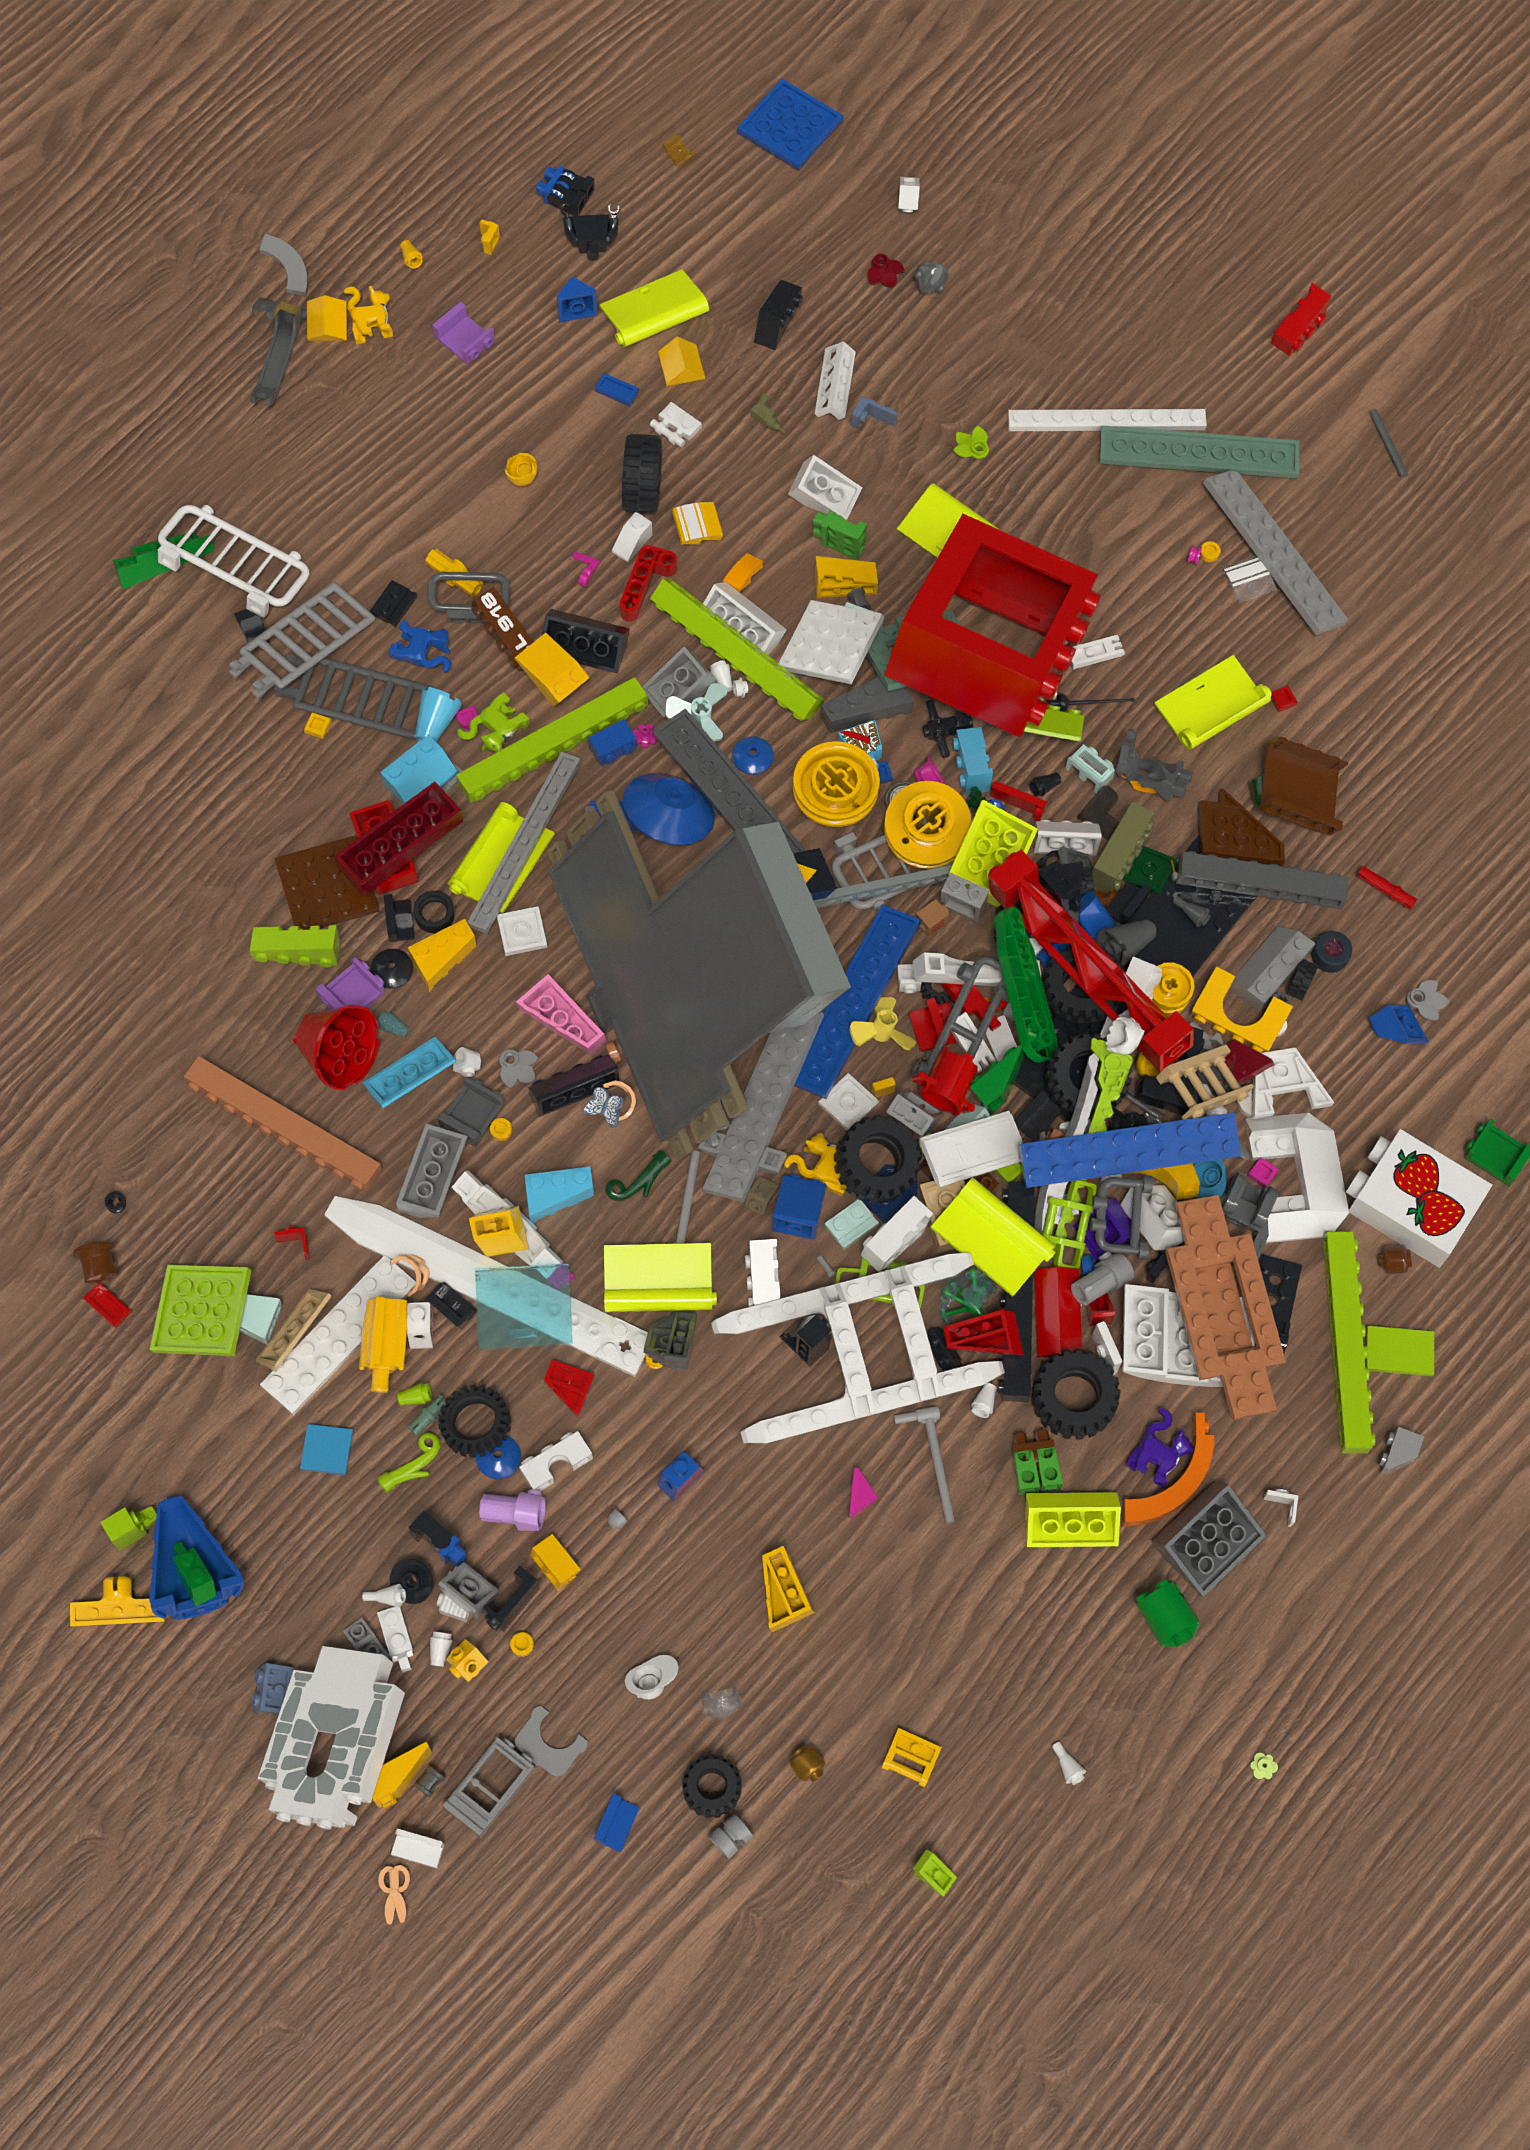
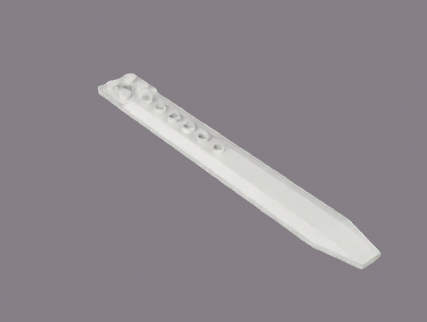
M335 1196L324 1214L327 1219L358 1245L381 1256L386 1255L390 1260L405 1254L421 1257L425 1260L424 1265L429 1268V1279L442 1284L446 1282L456 1292L633 1377H636L646 1357L643 1351L648 1332L621 1319L614 1318L380 1205ZM403 1260L398 1262V1264L415 1271L408 1262ZM628 1342L631 1349L622 1352L619 1345Z

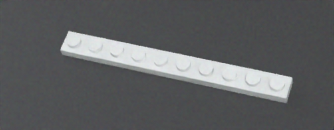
M1205 409L1008 410L1009 431H1101L1102 425L1173 431L1206 430L1207 426Z

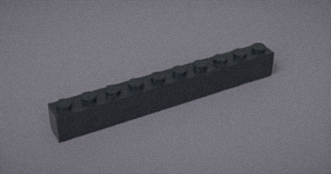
M1008 1182L1007 1188L1003 1189L1002 1202H1006L1010 1209L1034 1228L1035 1187L1025 1188V1183ZM1033 1273L1013 1297L1005 1290L1004 1294H1000V1307L1015 1313L1024 1355L1002 1354V1359L999 1358L998 1361L1002 1362L1005 1371L1002 1374V1380H998V1394H1001V1401L1029 1402L1031 1397Z

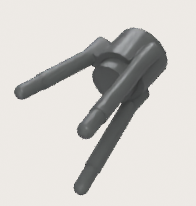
M1127 1088L1129 1094L1125 1097L1146 1111L1144 1116L1147 1118L1148 1125L1160 1123L1165 1114L1153 1106L1138 1101L1134 1098L1135 1092Z

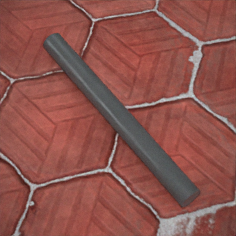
M1377 409L1371 410L1370 415L1400 477H1406L1408 475L1407 470Z

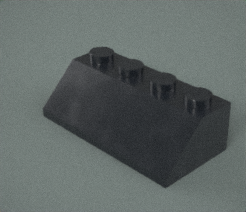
M551 609L545 615L542 635L547 633L578 664L618 673L626 650L630 628Z
M600 1055L593 1058L589 1063L575 1065L567 1072L555 1073L550 1079L534 1082L528 1087L529 1095L539 1117L593 1096L594 1089L597 1087L604 1088L603 1084L615 1080L619 1081V1070L609 1055L604 1057Z

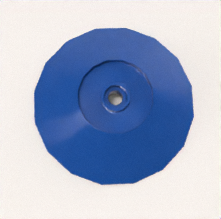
M648 773L634 778L624 790L622 803L627 817L639 831L653 840L670 845H690L703 840L713 829L715 813L712 805L695 785L684 778L667 773Z

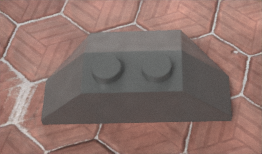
M672 1311L669 1316L663 1317L650 1325L643 1353L664 1367L674 1370H687L693 1347L697 1312Z

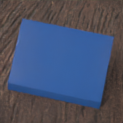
M571 277L557 295L559 323L597 316L595 288Z

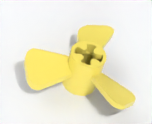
M881 997L874 1010L876 1015L874 1022L854 1021L849 1028L852 1040L857 1046L863 1045L872 1038L885 1042L890 1037L905 1050H911L916 1045V1041L913 1038L894 1029L898 1018L893 1012L896 1004V999L893 997Z

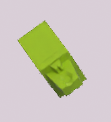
M152 1506L137 1513L133 1510L128 1512L124 1507L100 1523L111 1542L119 1551H122L148 1535L147 1530L155 1524L157 1513Z

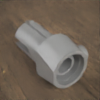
M1106 1252L1098 1257L1100 1262L1094 1265L1093 1271L1071 1285L1072 1293L1081 1305L1086 1306L1108 1292L1111 1293L1134 1279L1133 1267L1124 1255Z

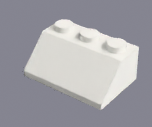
M1050 820L1036 821L1035 827L1038 830L1034 837V853L1048 854L1051 851L1066 847L1092 856L1097 855L1101 841L1099 824H1093L1088 821L1082 823H1072L1071 821L1051 822Z
M1153 1185L1151 1194L1142 1193L1140 1233H1142L1150 1247L1154 1250H1167L1184 1242L1175 1209L1177 1201L1165 1185ZM1134 1188L1129 1189L1120 1204L1131 1220Z

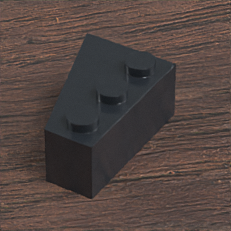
M784 280L778 282L759 310L754 343L776 350L797 307L801 306L803 300L801 295L802 287Z
M817 1315L798 1318L779 1338L811 1367L829 1350L832 1330L830 1329L831 1325L826 1319H820Z

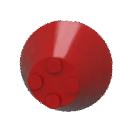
M347 1005L313 1014L307 1013L293 1037V1042L324 1085L335 1090H345L347 1086L359 1083L371 1069L379 1049L380 1039L377 1038L376 1031L379 1025L376 1017L369 1009L360 1005Z

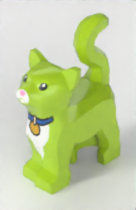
M503 692L488 707L482 710L480 715L474 717L469 722V732H464L459 728L457 735L464 740H469L477 734L478 724H482L492 733L481 737L482 741H484L481 750L485 751L488 749L489 751L499 752L503 749L504 742L513 738L518 729H527L530 721L524 712L511 719L507 717L508 715L513 716L516 713V709L506 707L505 703L507 704L510 698Z

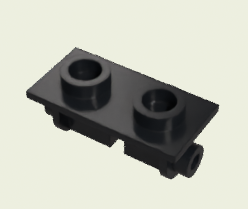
M940 1327L931 1328L927 1332V1337L938 1366L943 1372L961 1367L963 1365L961 1363L962 1359L957 1351L947 1350L946 1348L947 1343L944 1330H941Z

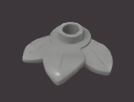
M1426 980L1418 988L1409 991L1407 1002L1412 1008L1417 1009L1423 1018L1435 1021L1439 1019L1438 1010L1446 1007L1450 1001L1444 995L1436 992L1437 981ZM1414 997H1418L1420 1002L1416 1001Z
M510 1049L504 1051L499 1058L502 1067L500 1077L503 1083L509 1088H512L517 1080L521 1083H533L535 1081V1072L531 1065L537 1062L538 1057L528 1050L517 1052ZM509 1058L514 1059V1062L511 1064L507 1063L506 1061Z

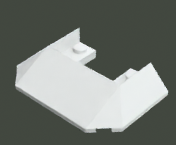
M1310 1113L1278 1115L1256 1119L1246 1118L1244 1122L1251 1161L1259 1160L1260 1157L1263 1159L1294 1157L1301 1195L1277 1197L1268 1218L1269 1236L1266 1243L1323 1238L1327 1232H1335L1349 1214L1334 1131Z

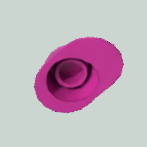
M927 755L928 761L915 771L918 782L935 781L948 785L940 775L932 758Z

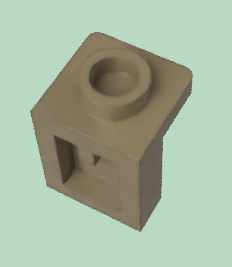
M759 1176L748 1192L744 1206L763 1216L766 1213L768 1204L777 1193L779 1185Z

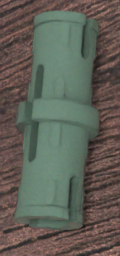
M439 1394L427 1408L421 1410V1414L407 1428L418 1437L430 1423L436 1421L435 1418L441 1413V1406L446 1407L444 1402L446 1399H443V1396Z

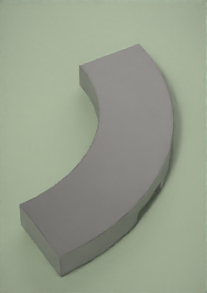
M265 234L259 249L260 254L269 256L283 265L288 277L287 293L306 297L308 276L302 258L285 241Z

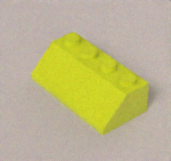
M1117 1492L1026 1493L1027 1547L1119 1546L1121 1506Z

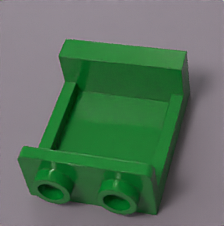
M1490 1119L1488 1124L1483 1122L1476 1132L1480 1135L1476 1141L1472 1139L1465 1150L1468 1151V1154L1464 1159L1510 1187L1530 1158V1142L1526 1146L1493 1126L1494 1120Z

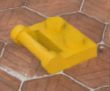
M898 1728L882 1769L895 1771L919 1782L918 1785L925 1788L942 1747ZM896 1754L925 1767L923 1774L893 1761L894 1755Z

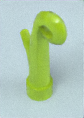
M427 1432L420 1436L418 1445L425 1452L423 1455L389 1473L385 1472L377 1477L385 1493L407 1480L429 1476V1472L419 1470L425 1467L438 1454L440 1441L435 1434ZM431 1440L433 1445L432 1447H427L424 1442Z

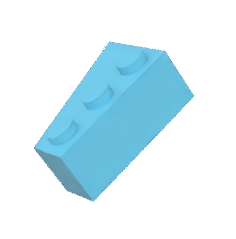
M981 727L956 730V736L952 738L953 750H957L958 754L956 756V767L961 771V775H959L960 787H964L965 795L972 792L971 789L975 786L982 793L989 792L993 770L988 768L987 762L990 759L989 755H986L985 752L986 744Z
M591 1167L525 1175L529 1217L533 1224L541 1218L556 1214L557 1211L567 1206L571 1207L594 1196Z

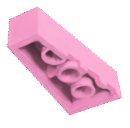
M549 974L516 1001L519 1010L591 1056L608 1042L604 1033Z

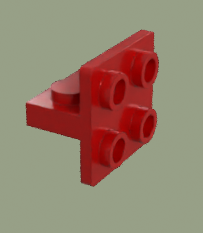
M935 998L926 1000L925 1008L909 1012V1018L921 1052L934 1049L952 1010L949 1002L937 1005ZM950 1033L945 1046L958 1043L952 1033Z

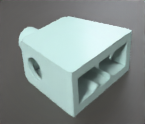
M247 1295L240 1332L264 1344H268L283 1306L280 1299Z

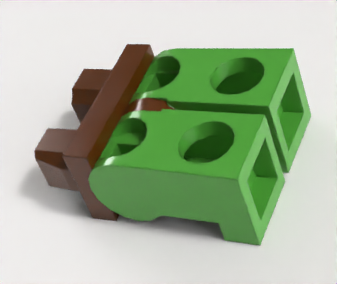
M1046 1429L1035 1431L1036 1442L1028 1443L1026 1433L1014 1434L1011 1452L1018 1495L1038 1493L1039 1488L1040 1492L1061 1490L1063 1481L1054 1439L1050 1440Z

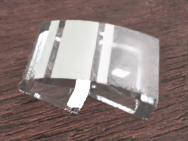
M1257 555L1221 568L1228 587L1231 586L1237 604L1276 590L1269 571Z

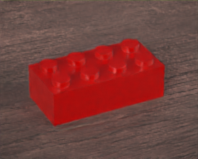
M390 800L349 813L357 838L394 812ZM412 860L375 887L377 894L381 895L418 883L417 873Z

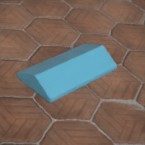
M434 1037L362 1083L374 1101L384 1108L455 1063L456 1060L442 1043Z

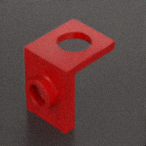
M286 1227L282 1231L274 1232L277 1243L302 1239L305 1259H309L307 1234L304 1228Z

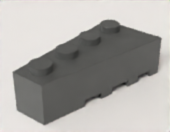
M878 676L821 705L820 718L829 732L833 733L873 720L890 719L902 713L904 715L912 713L913 700L904 687L887 691Z

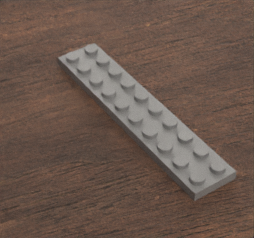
M1230 470L1206 478L1203 483L1315 635L1345 625L1348 618L1241 475L1236 471Z
M822 1011L804 1025L769 1034L743 1094L749 1111L733 1118L726 1133L727 1136L703 1186L705 1193L745 1202L759 1169V1162L765 1148L769 1146L824 1017Z

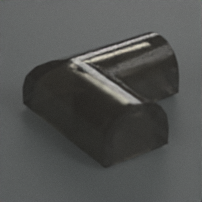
M1103 785L1077 815V819L1081 822L1088 821L1093 824H1099L1101 836L1108 841L1120 821L1108 813L1118 802V794L1111 787Z

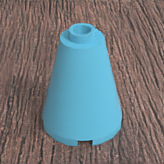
M424 687L421 694L415 738L418 742L427 735L437 742L461 708L462 702L458 698H455L453 701L449 697V693L439 689L428 687L427 690Z

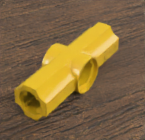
M437 548L432 549L425 559V563L437 572H468L466 566L461 561L450 559ZM444 580L450 586L456 585L471 597L477 596L483 587L482 581Z

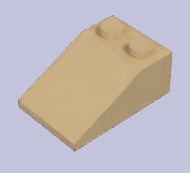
M964 1180L938 1188L935 1181L919 1185L924 1205L934 1213L929 1222V1227L933 1225L965 1187ZM930 1228L937 1253L955 1249Z

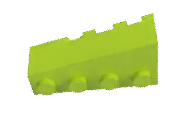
M329 925L328 929L320 930V926H311L310 930H303L299 926H290L287 930H283L281 927H253L250 953L252 959L258 962L276 961L280 964L293 962L303 966L318 964L328 968L338 966L341 941L336 925Z

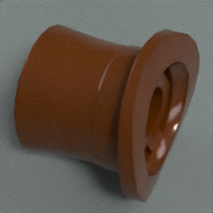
M91 1242L83 1244L74 1250V1258L80 1259L85 1283H98L118 1275L111 1249L116 1247L115 1243Z

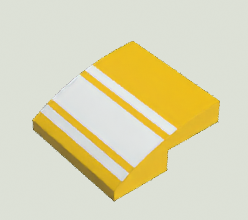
M714 502L692 503L672 509L681 544L699 545L702 540H721L723 537Z

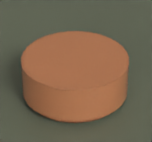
M613 1041L607 1043L605 1046L612 1060L615 1063L621 1061Z

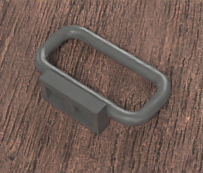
M438 572L430 578L428 583V603L436 611L447 612L448 623L484 622L473 614L471 604L438 603L436 601V584L440 580L498 581L502 587L501 598L507 606L509 603V581L499 573Z

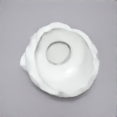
M1118 1017L1109 1028L1110 1034H1107V1042L1105 1044L1107 1045V1050L1113 1053L1131 1054L1139 1046L1144 1030H1142L1134 1018Z

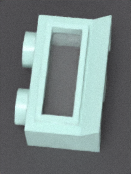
M1084 744L1068 758L1065 768L1069 771L1074 766L1080 771V780L1086 781L1089 778L1096 784L1094 788L1096 794L1113 778L1115 772L1114 766L1109 760L1101 759L1093 747H1087Z

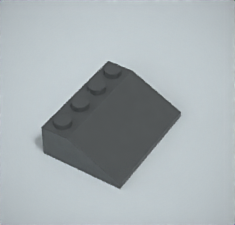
M1214 1481L1152 1543L1178 1574L1201 1597H1204L1266 1537V1534L1230 1486Z

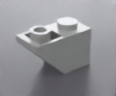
M1398 1427L1394 1432H1390L1386 1440V1445H1389L1387 1453L1383 1452L1379 1465L1382 1466L1380 1473L1385 1475L1413 1463L1418 1457L1424 1436Z

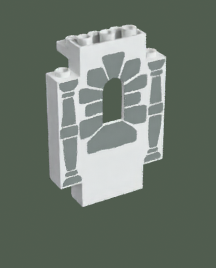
M322 1646L314 1673L299 1670L293 1671L258 1779L266 1784L265 1788L275 1791L269 1810L277 1815L276 1819L288 1823L291 1819L297 1820V1823L305 1826L315 1823L318 1827L328 1830L332 1826L344 1828L345 1825L355 1826L357 1816L347 1810L349 1803L360 1805L361 1802L371 1803L405 1695L396 1685L387 1684L393 1662L384 1655ZM318 1732L336 1734L323 1773L315 1778L309 1777L306 1769Z

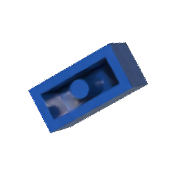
M623 719L588 737V746L600 766L613 763L624 754H631L637 748V738Z

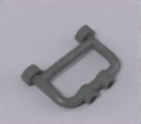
M1143 1175L1142 1180L1112 1177L1101 1183L1098 1196L1093 1195L1092 1209H1097V1217L1091 1218L1090 1229L1091 1231H1096V1242L1102 1250L1110 1253L1134 1254L1140 1260L1148 1259L1149 1243L1139 1242L1142 1193H1152L1153 1176ZM1111 1186L1134 1188L1130 1245L1110 1244L1104 1239L1106 1229L1105 1216L1108 1203L1107 1190Z

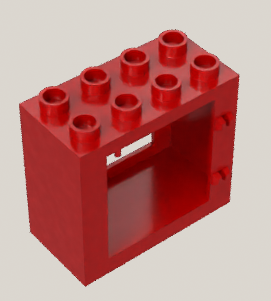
M962 513L902 621L884 676L1021 738L1028 723L1039 727L1049 704L1041 701V697L1047 700L1053 699L1063 676L1055 673V669L1061 672L1067 671L1077 649L1069 646V641L1080 645L1090 622L1082 619L1081 615L1084 614L1091 618L1101 598V594L1092 591L1098 574ZM956 594L974 605L978 604L1022 624L1029 630H1035L1046 635L1035 658L1033 659L943 618L942 615L953 595Z

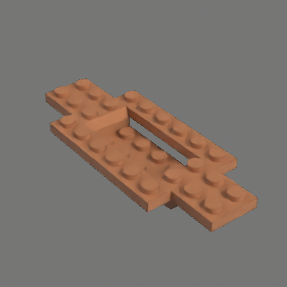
M1219 1195L1177 1202L1175 1209L1185 1246L1168 1248L1165 1253L1199 1381L1215 1377L1221 1378L1232 1420L1275 1412L1277 1408L1266 1368L1283 1365L1286 1363L1252 1236L1251 1234L1230 1237ZM1232 1261L1235 1266L1256 1347H1253L1230 1264Z

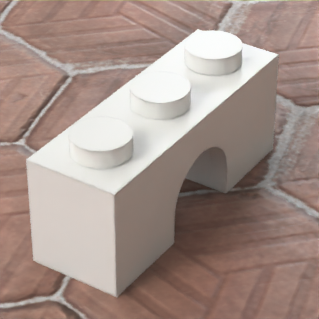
M578 1431L574 1434L572 1432L565 1434L560 1439L561 1442L554 1446L550 1444L541 1450V1454L536 1457L530 1456L521 1463L522 1465L519 1467L520 1473L531 1490L542 1491L554 1483L549 1468L555 1461H566L574 1471L593 1459L592 1452Z

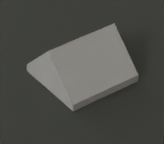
M464 1562L438 1584L441 1592L476 1620L484 1611L485 1606H488L499 1593L496 1587Z

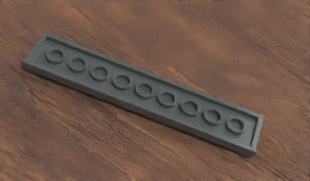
M686 708L653 731L652 735L733 831L779 822L793 853L806 851Z

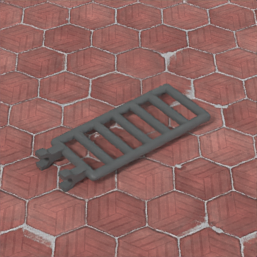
M288 653L285 657L296 668L304 663L302 659ZM326 657L317 663L328 667L314 704L303 702L302 699L315 665L303 673L298 689L289 686L281 689L276 685L274 686L275 696L293 699L292 706L294 708L412 740H417L415 738L417 720L413 731L403 729L401 726L414 690L422 692L424 687L427 690L428 687L434 688L430 685ZM335 669L346 671L347 674L334 709L322 707ZM357 674L367 678L354 714L351 715L341 711L354 676ZM374 680L387 682L374 719L362 718L361 716ZM394 685L406 687L393 726L381 723Z

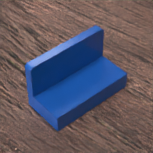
M613 1794L596 1832L594 1841L621 1852L639 1807Z

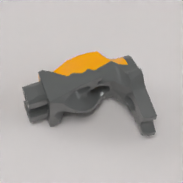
M1129 728L1126 739L1122 743L1120 758L1116 768L1117 776L1129 780L1135 790L1146 793H1159L1167 801H1170L1173 795L1183 798L1187 785H1190L1193 772L1183 769V761L1167 764L1155 757L1152 759H1142L1135 747L1137 732ZM1141 769H1146L1149 773H1144Z

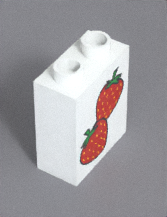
M1400 1129L1392 1142L1382 1136L1380 1137L1368 1156L1369 1160L1378 1164L1371 1176L1359 1170L1347 1189L1346 1193L1356 1198L1349 1209V1213L1399 1244L1405 1245L1407 1249L1440 1268L1456 1246L1492 1187V1184Z

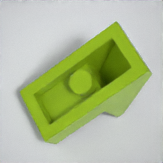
M929 1850L924 1852L913 1868L915 1871L914 1875L943 1897L957 1879L944 1863Z

